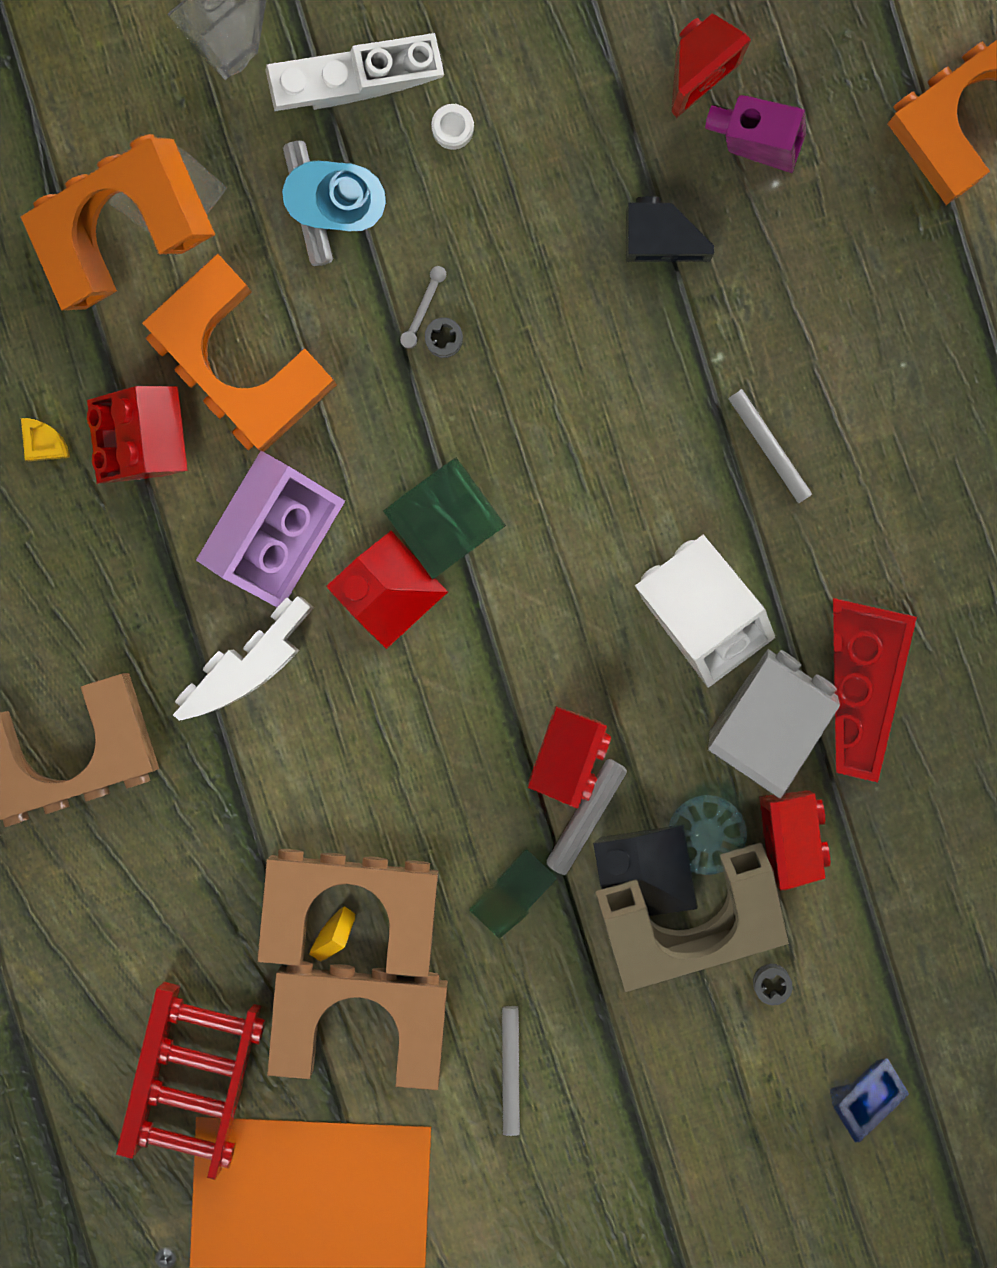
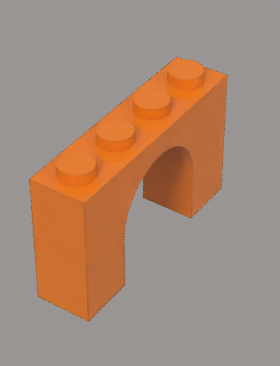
M997 40L988 47L983 41L974 46L962 56L965 63L953 72L949 66L938 72L927 82L931 88L919 97L913 91L893 106L896 113L888 122L891 130L946 205L973 187L990 172L963 134L958 122L957 107L962 91L969 85L985 80L997 81Z
M153 134L141 136L130 143L131 149L122 155L116 154L102 159L97 163L98 169L89 175L83 174L68 180L65 183L66 189L58 194H49L37 199L33 203L35 208L20 216L61 311L87 309L117 292L97 244L96 226L99 214L105 203L119 192L130 197L139 208L159 254H183L215 235L174 139L155 138Z
M217 254L142 323L151 332L145 339L162 357L169 352L176 359L179 365L174 370L190 388L196 383L199 384L208 394L202 401L219 419L226 414L237 426L231 431L232 434L248 451L255 445L258 450L265 452L337 384L305 348L273 378L260 386L236 388L226 385L217 379L208 361L207 349L209 338L216 325L251 293V290L244 281Z

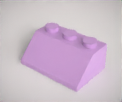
M260 451L196 561L223 579L278 607L290 596L345 500L288 465Z

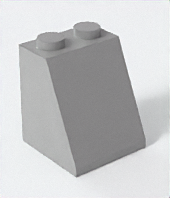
M767 649L710 729L708 750L781 798L839 708L840 703L838 696L834 694L837 688L828 680L817 674L813 679L799 670L801 664L794 657L782 650L775 654Z

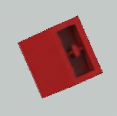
M134 386L87 400V423L91 431L92 465L95 470L97 484L163 477L188 471L178 386Z
M555 706L527 784L528 788L575 808L579 807L581 799L589 801L597 780L595 774L591 773L595 759L604 760L611 741V736L605 733L607 725L601 721Z

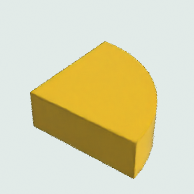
M21 418L25 461L70 458L66 442L53 427L35 419Z
M345 906L338 910L317 936L309 955L321 962L344 949L356 914Z

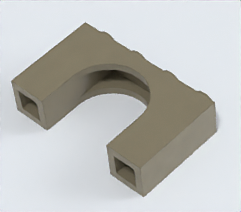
M761 843L720 855L727 884L726 901L717 915L708 922L691 929L671 930L660 927L652 922L648 916L637 880L596 891L625 992L789 944L773 870Z

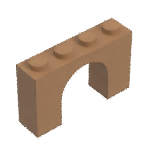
M129 673L119 674L81 686L95 732V750L87 767L79 775L69 780H54L37 773L23 756L9 711L0 712V820H3L4 827L29 820L27 811L43 807L45 814H49L70 807L68 798L83 794L85 801L110 794L108 786L124 781L127 789L151 781L148 773L158 770L159 766Z
M279 849L278 855H271L267 859L258 962L300 966L305 956L308 914L313 900L328 888L351 884L371 891L380 899L387 911L390 927L386 974L417 977L429 976L439 870L430 869L429 862L408 860L405 861V867L388 866V859L363 857L362 863L345 862L346 855L337 853H321L320 859L303 858L304 851L294 849Z
M303 961L300 966H281L276 973L267 1076L310 1079L314 1071L317 1028L321 1015L338 1001L358 997L375 1001L383 1006L391 1014L397 1025L399 1051L395 1087L438 1090L448 981L439 980L440 975L429 972L428 977L414 976L412 978L386 974V968H373L372 974L355 973L354 966L342 964L330 965V970L313 969V963Z

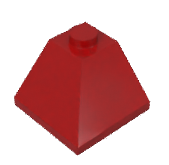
M713 13L702 22L699 18L694 19L679 34L681 40L676 51L671 109L676 118L741 64L751 41L744 32Z
M389 531L359 555L326 586L352 616L386 649L448 593L392 531Z

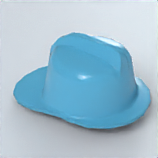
M305 162L294 168L287 176L282 190L284 205L289 214L301 224L314 228L363 231L375 225L382 217L386 205L385 190L380 180L368 169L352 163Z

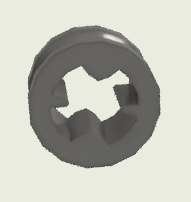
M449 318L433 320L425 331V343L428 350L439 358L454 356L460 350L463 343L460 326ZM442 327L452 329L450 330L451 336L456 335L455 342L447 343L445 349L436 347L438 345L437 340L432 341L433 333H440Z
M766 964L755 972L753 988L763 1003L779 1005L790 997L793 990L792 981L782 966ZM776 975L782 977L779 979L781 986H783L780 992L777 990H772L770 994L763 992L766 990L764 983H762L765 978L772 980Z

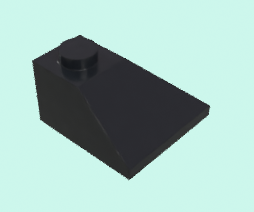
M684 824L603 836L593 843L602 890L637 880L648 916L698 909Z

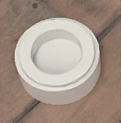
M447 104L436 111L432 119V133L437 143L444 148L453 150L462 148L469 143L474 133V121L472 115L465 107L458 104Z

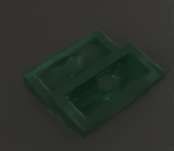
M457 457L431 474L383 511L432 579L438 577L506 526Z

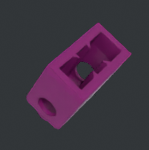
M739 95L734 110L712 104L707 116L705 129L726 135L727 148L732 154L793 174L806 136L805 109Z

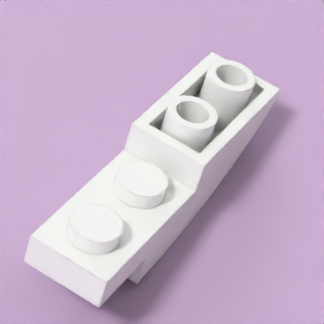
M435 33L352 46L350 52L267 64L265 69L274 111L313 105L315 110L347 104L408 89L444 76Z
M297 596L293 602L287 597L271 615L276 622L265 634L258 630L244 646L243 649L248 653L245 658L235 650H228L225 655L218 651L203 668V671L208 675L197 687L191 683L179 695L175 703L180 707L173 716L180 721L207 714L245 697L266 683L300 651L287 639L314 607L300 596Z

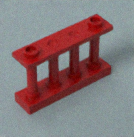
M164 981L156 988L116 1155L133 1159L141 1147L147 1148L151 1144L210 1159L211 1163L207 1178L216 1180L222 1168L229 1169L232 1162L236 1143L229 1142L252 1045L260 1044L266 1020L259 1018L262 1006L253 1004L247 1011L246 1019L184 1004V999L178 998L181 985ZM180 1020L241 1036L236 1060L174 1045V1040L168 1039L171 1023L177 1024ZM168 1062H173L231 1077L226 1102L164 1086V1081L158 1080L161 1064L167 1065ZM159 1103L221 1118L216 1143L155 1128L154 1123L148 1121L151 1105L157 1107Z

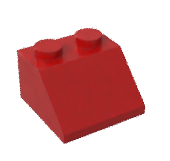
M809 790L784 793L781 798L774 794L759 796L765 852L773 870L776 887L780 890H785L826 879L824 867H830L831 860L827 841L821 842L819 825H825V810L822 799L816 800L815 793Z

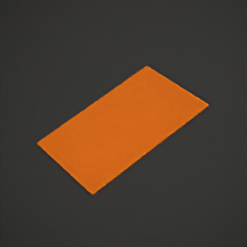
M196 1117L195 1138L216 1143L221 1118ZM235 1118L229 1142L236 1143L229 1169L223 1167L216 1180L209 1179L207 1175L211 1160L194 1156L190 1268H425L431 1127Z

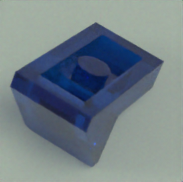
M888 1058L876 1060L852 1084L833 1087L830 1090L832 1106L855 1143L861 1142L909 1095Z

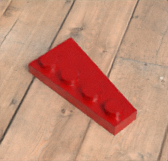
M833 598L834 686L837 688L835 695L838 696L840 703L839 708L835 712L836 773L878 783L917 617Z

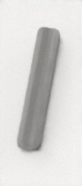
M294 141L284 145L283 150L289 174L294 168L305 162H310L304 141ZM301 224L312 266H322L331 263L333 257L326 229Z
M611 759L605 761L596 776L597 780L590 800H582L546 862L549 868L562 875L568 873L625 777L627 770L624 766Z

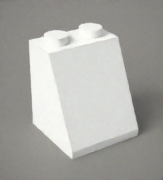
M704 534L695 541L690 540L682 544L675 552L674 557L662 566L657 565L650 568L641 577V581L635 585L644 603L708 688L776 638L765 608Z

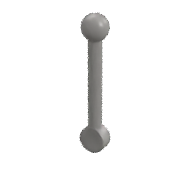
M435 266L431 269V281L409 330L401 335V344L407 349L416 346V333L438 284L446 278V271L441 266Z

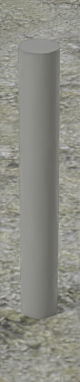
M743 389L729 397V401L796 501L800 503L811 496V491Z
M517 1006L502 1007L503 1135L506 1136L520 1134L519 1007Z

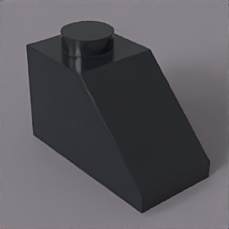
M656 196L637 197L636 203H628L626 209V262L711 261L714 255V245L672 203H661V198Z

